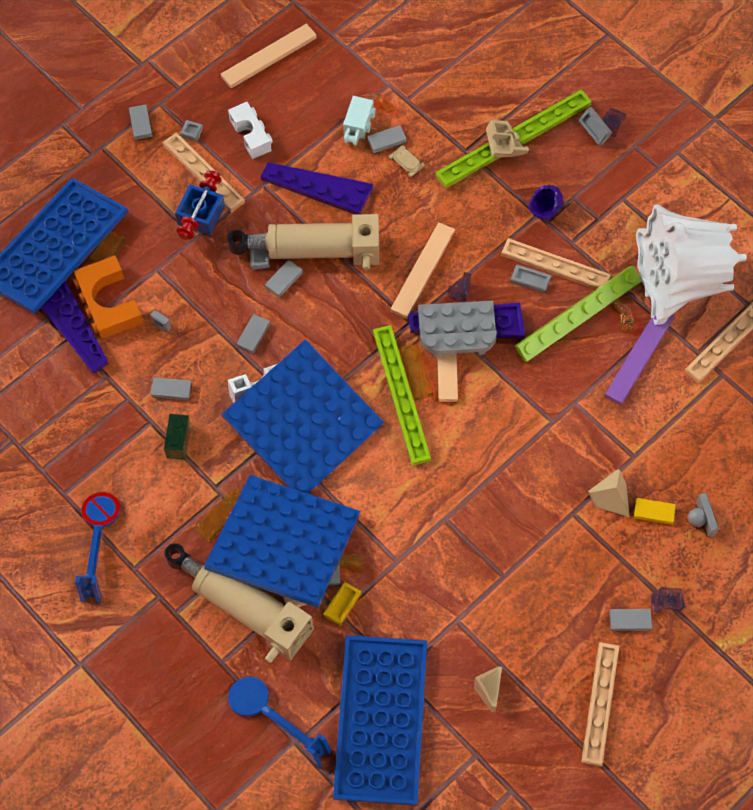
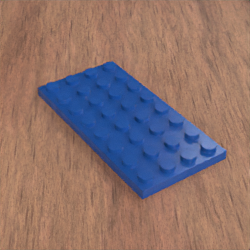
M71 178L0 253V294L35 314L128 213L127 207Z
M346 635L333 800L418 806L427 640Z

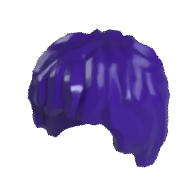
M555 185L541 186L535 191L529 201L530 212L537 218L550 220L562 209L564 204L563 194Z

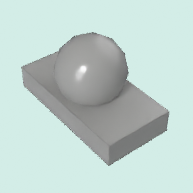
M699 494L696 500L698 508H694L689 512L688 520L695 527L704 525L708 538L713 537L719 528L707 494Z

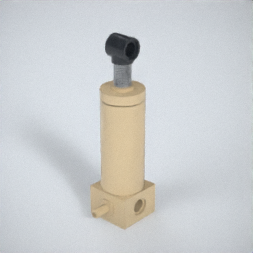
M378 214L352 215V223L269 224L266 235H258V237L257 235L249 236L241 230H233L227 237L229 249L235 255L243 254L249 249L265 248L269 251L270 259L353 258L354 265H363L364 270H369L370 265H380Z
M173 543L166 547L164 555L168 565L173 569L184 570L195 578L192 585L193 591L266 639L267 646L271 648L265 657L266 661L272 663L275 657L280 654L291 662L314 630L312 616L289 601L286 605L282 604L258 587L205 570L204 566L191 558V555L186 553L180 544ZM173 554H181L177 559L171 558Z

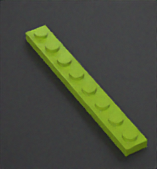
M633 265L629 266L515 345L523 361H529L642 282Z
M392 326L373 329L411 464L414 466L431 462Z

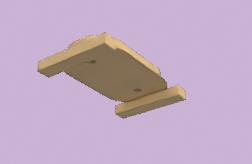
M404 145L389 156V159L392 160L394 158L400 166L410 172L408 174L409 177H412L425 166L423 162L420 164L419 160L406 150Z

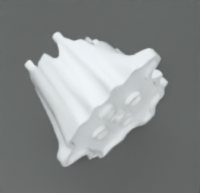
M654 205L652 214L647 219V228H639L637 230L636 241L639 251V276L642 279L640 283H643L645 286V297L651 298V318L655 316L657 320L653 318L655 325L664 324L672 314L688 302L734 290V284L722 283L732 281L735 264L747 259L746 254H738L730 247V242L733 238L729 231H736V224L719 223L682 216L668 211L660 205Z

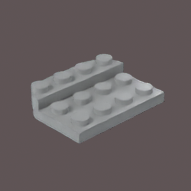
M493 301L418 305L421 346L427 352L433 354V357L441 358V354L478 352V355H484L496 342L497 331Z

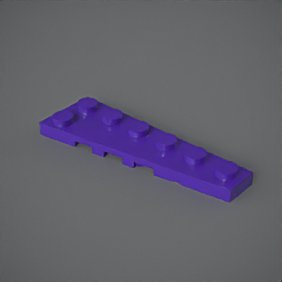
M270 162L267 163L260 176L262 181L354 215H360L373 190V184Z
M65 281L41 306V309L92 374H94L109 363Z
M520 302L493 305L497 331L496 337L524 339L525 332ZM418 312L408 313L410 333H420Z

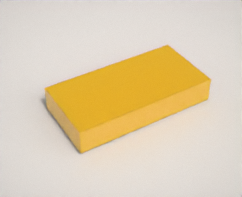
M636 498L633 518L673 525L676 504Z
M344 581L323 613V616L341 626L362 592Z

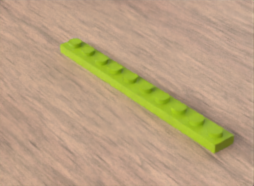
M581 89L514 127L512 130L520 137L518 141L523 145L590 107L592 101ZM488 142L437 171L436 178L446 189L501 157H492Z

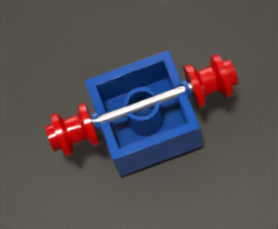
M206 171L204 174L206 180L200 182V187L189 184L175 212L177 225H180L176 231L183 240L193 239V230L211 236L225 208L223 195L216 193L217 187L215 185L220 184L222 181L219 173L216 171Z

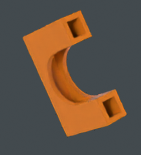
M115 255L74 271L76 277L73 279L76 289H81L82 293L79 296L83 304L87 303L86 313L89 319L93 318V330L95 334L99 333L101 339L143 324L142 316L135 300L113 308L102 307L95 302L97 293L103 287L124 279L122 269Z

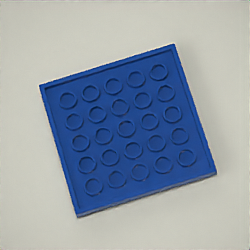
M306 339L221 414L223 419L287 487L307 494L384 424L382 419Z
M250 475L204 564V569L319 608L359 519L360 511Z

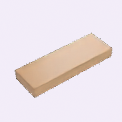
M441 354V358L437 357L439 402H458L457 354Z

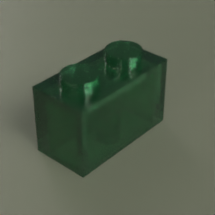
M169 414L164 444L166 458L186 460L191 430L189 415Z

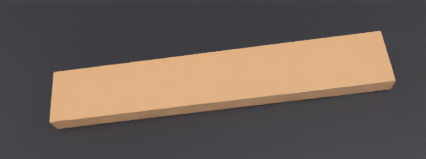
M305 24L221 73V78L230 88H233L317 39L316 34Z
M177 132L163 142V146L199 182L206 180L204 177L206 171H215ZM221 177V183L215 185L217 187L216 193L223 195L225 207L232 213L245 203V199Z
M438 222L390 309L391 313L408 319V313H411L453 237L455 233L454 228Z
M509 238L501 252L502 257L595 290L611 279V274Z
M753 302L685 369L684 372L698 384L753 330Z
M602 642L598 644L581 759L583 764L599 767L603 765L619 653L618 645Z

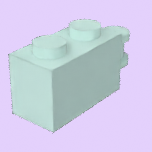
M357 96L352 97L343 123L344 143L351 142L353 145H357L359 138L364 139L366 132H370L371 118L374 119L376 113L373 100Z

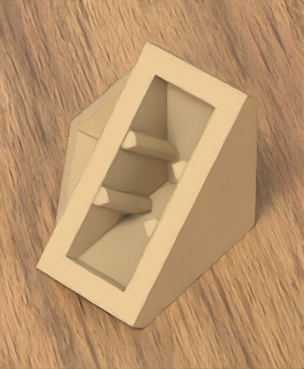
M617 469L588 492L595 507L630 517L627 484L621 471Z
M499 666L475 677L474 690L491 712H496L502 671V667Z

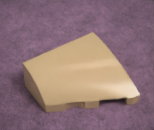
M490 120L486 127L492 157H513L528 153L529 148L522 146L518 141L520 137L512 130L511 125L507 121Z

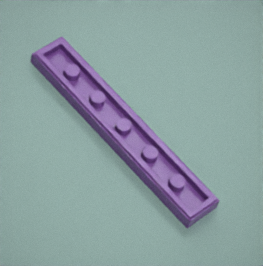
M671 315L661 325L654 324L653 318L657 320L656 316L650 319L606 391L605 398L619 405L623 404L672 323L674 315Z

